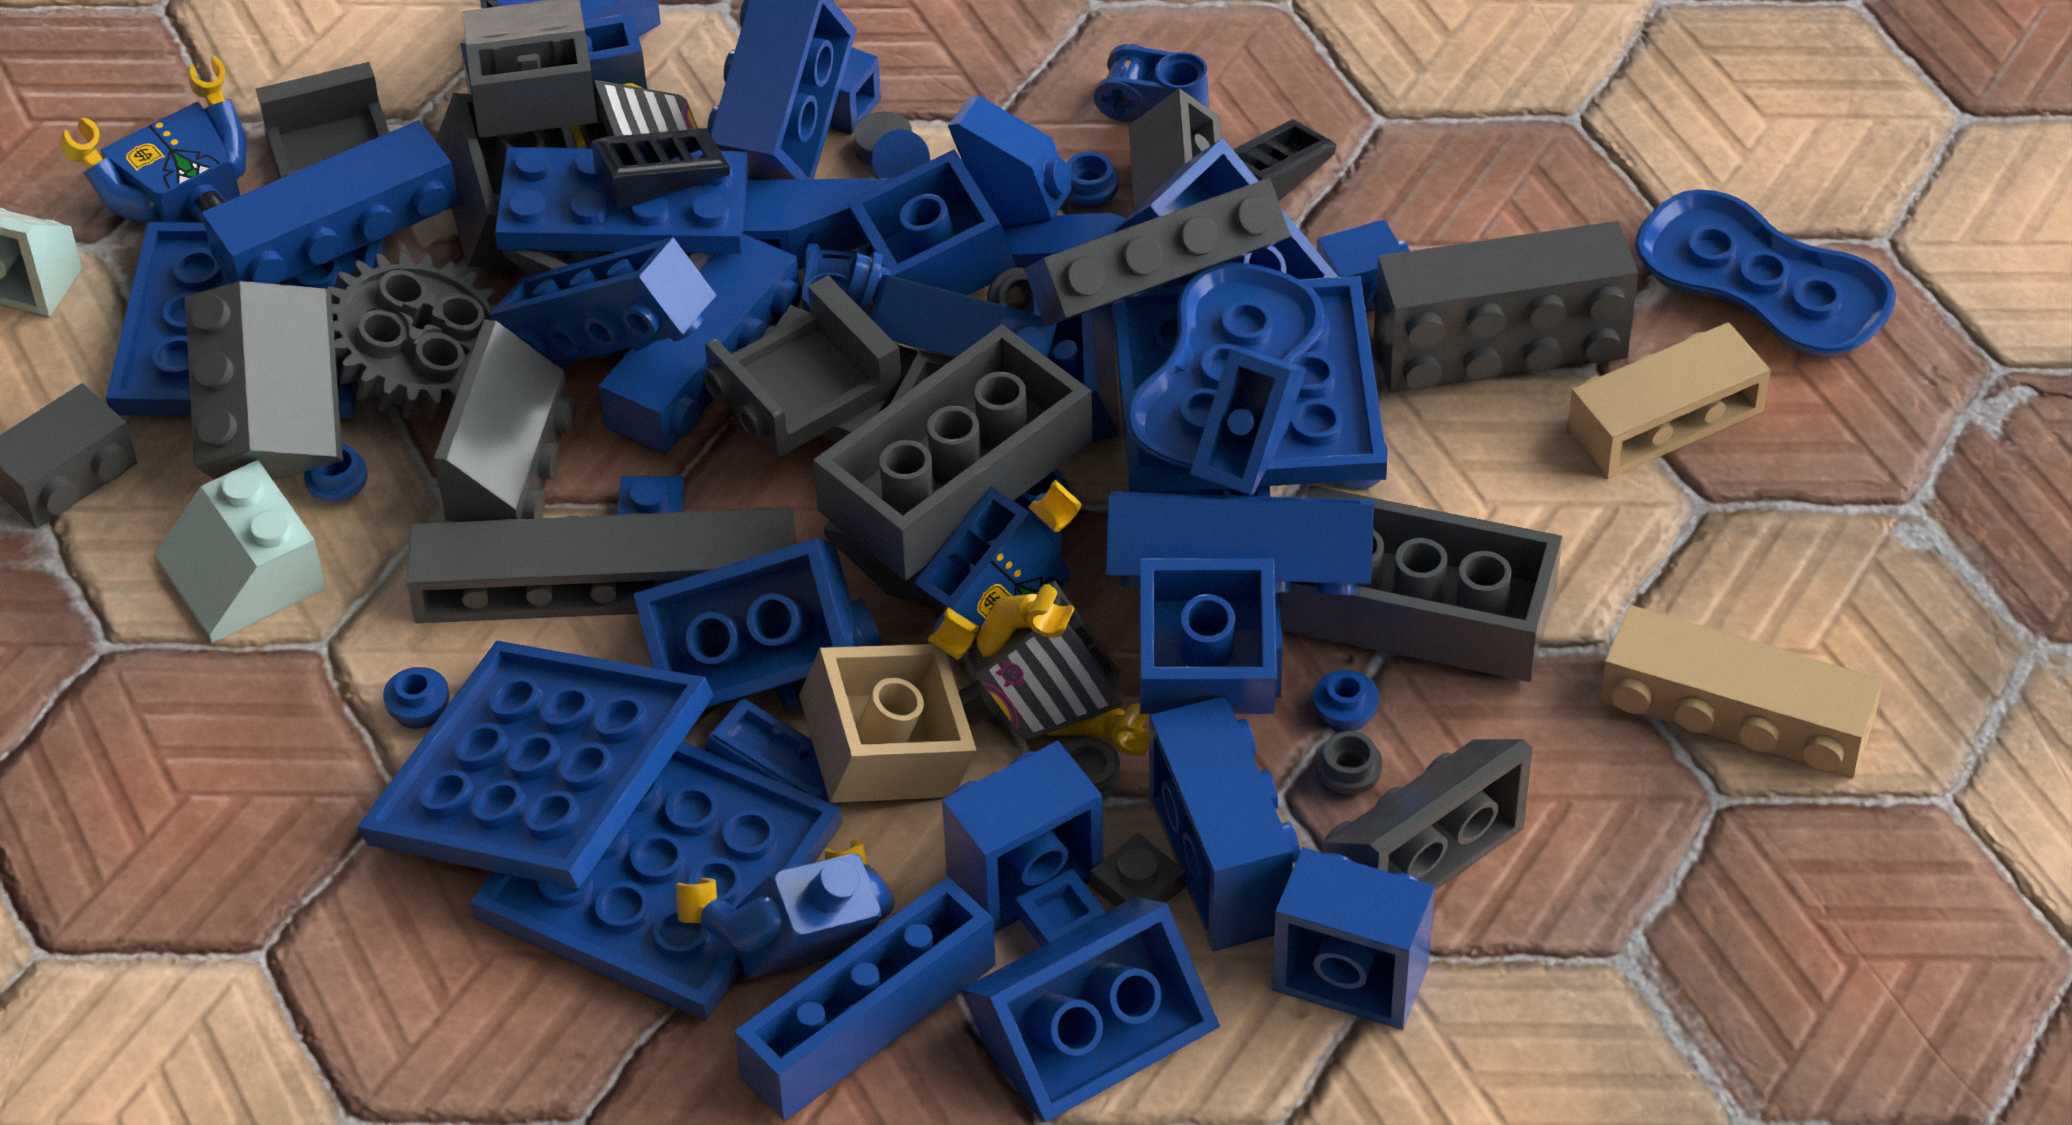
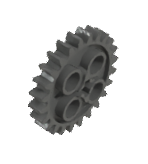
M400 251L397 264H391L381 253L376 254L372 268L360 260L356 261L351 275L344 272L338 273L335 287L327 288L331 293L336 367H341L337 382L342 385L356 381L359 384L356 394L358 400L367 398L371 394L379 396L378 410L381 412L388 409L392 403L401 405V413L405 419L410 418L414 407L422 408L429 421L435 420L437 410L441 407L450 415L484 319L492 320L489 315L499 305H491L495 289L489 287L476 290L473 286L477 274L472 272L462 278L455 276V262L453 261L446 263L441 270L434 268L430 254L423 256L420 265L412 264L405 251Z

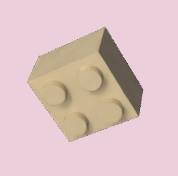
M933 644L826 647L819 649L799 697L830 803L943 798L952 795L959 787L977 750L947 654Z

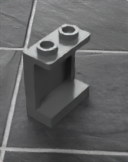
M370 62L256 88L264 130L280 179L389 133L379 102L375 76Z
M829 275L808 286L809 313L732 354L716 338L704 345L707 369L703 371V378L708 391L718 403L726 402L738 414L742 427L754 441L761 439L778 458L896 394L902 383L899 347Z

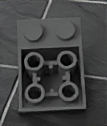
M545 0L463 11L470 85L479 138L598 123L580 0Z

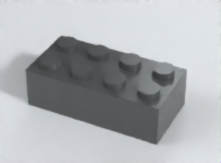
M1619 221L1378 255L1373 341L1389 392L1426 389L1433 386L1474 380L1481 381L1494 377L1535 371L1542 372L1555 368L1603 363L1610 360L1628 358L1638 271Z
M1001 324L813 459L818 511L906 581L931 562L990 487H993L1014 501L1092 443L1091 390Z
M1310 485L1306 498L1373 500L1371 584H1357V594L1329 595L1317 593L1318 582L1291 581V592L1279 593L1281 631L1531 682L1557 588L1563 536Z

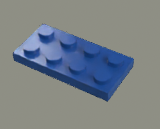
M507 147L495 230L497 250L619 252L674 237L685 253L741 254L748 179L747 151H721L730 166V175L616 210L594 172L592 149ZM701 151L690 153L693 159H705ZM678 157L670 159L671 162L680 161Z

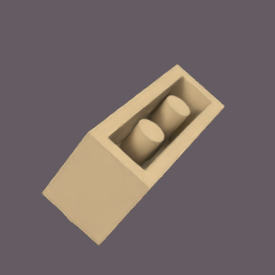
M1728 322L1709 331L1695 333L1683 342L1655 354L1643 355L1629 365L1603 376L1591 377L1581 385L1572 388L1567 430L1606 478L1609 479L1764 412L1771 369Z

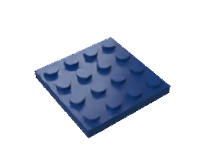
M147 222L106 395L107 405L118 415L191 416L185 297L231 284L211 255L204 223ZM386 237L277 284L325 288L326 290L328 287H335L338 273L344 272L351 275L356 261L360 260L372 268L376 254L381 253L384 256L387 242ZM336 367L337 379H338V376H339V372H340L341 367ZM356 381L342 385L337 382L340 418H354L357 403L356 394L359 384Z
M1361 276L1299 279L1314 289L1321 299L1325 311V322L1323 331L1316 342L1292 363L1306 368L1307 371L1287 432L1258 487L1386 480L1387 456ZM1184 286L1157 287L1112 303L1129 492L1152 493L1229 488L1191 475L1188 472L1174 469L1155 460L1135 442L1129 433L1126 422L1127 406L1132 394L1142 382L1166 362L1175 346L1178 336L1177 303Z
M496 640L357 828L366 844L370 846L579 890L712 700L714 694L706 677Z
M682 741L579 890L493 872L470 902L473 917L707 1021L743 967L736 949L704 929L701 922L684 923L678 920L675 884L679 882L683 884H697L698 879L701 878L715 879L717 899H722L736 907L768 876L778 871L815 863L842 824L841 807Z

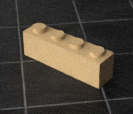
M1629 604L1605 660L1600 702L1618 707L1627 713L1642 714L1672 723L1690 732L1705 733L1745 745L1753 751L1768 752L1808 764L1820 771L1834 772L1854 778L1875 721L1883 679Z

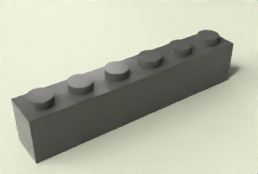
M756 508L725 511L697 510L678 513H632L628 515L567 516L538 519L508 518L491 521H442L438 523L411 524L407 586L415 623L638 614L634 593L797 544L793 508Z

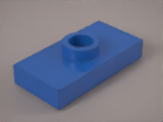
M742 698L708 736L704 748L705 751L829 802L812 740L747 699Z

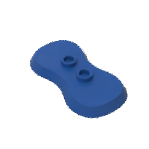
M1697 189L1676 194L1658 205L1647 216L1636 235L1635 249L1637 256L1652 276L1660 283L1685 294L1707 297L1734 305L1756 317L1785 345L1804 355L1830 359L1852 352L1878 333L1888 321L1895 306L1896 292L1894 286L1886 274L1877 266L1849 253L1818 248L1794 240L1773 227L1748 203L1727 193Z
M1232 262L1219 263L1196 273L1184 285L1177 303L1178 336L1175 346L1166 362L1138 386L1129 399L1127 406L1126 422L1129 433L1147 454L1167 466L1190 473L1230 349H1249L1292 364L1316 342L1323 331L1325 311L1317 293L1303 281L1289 274L1264 266Z

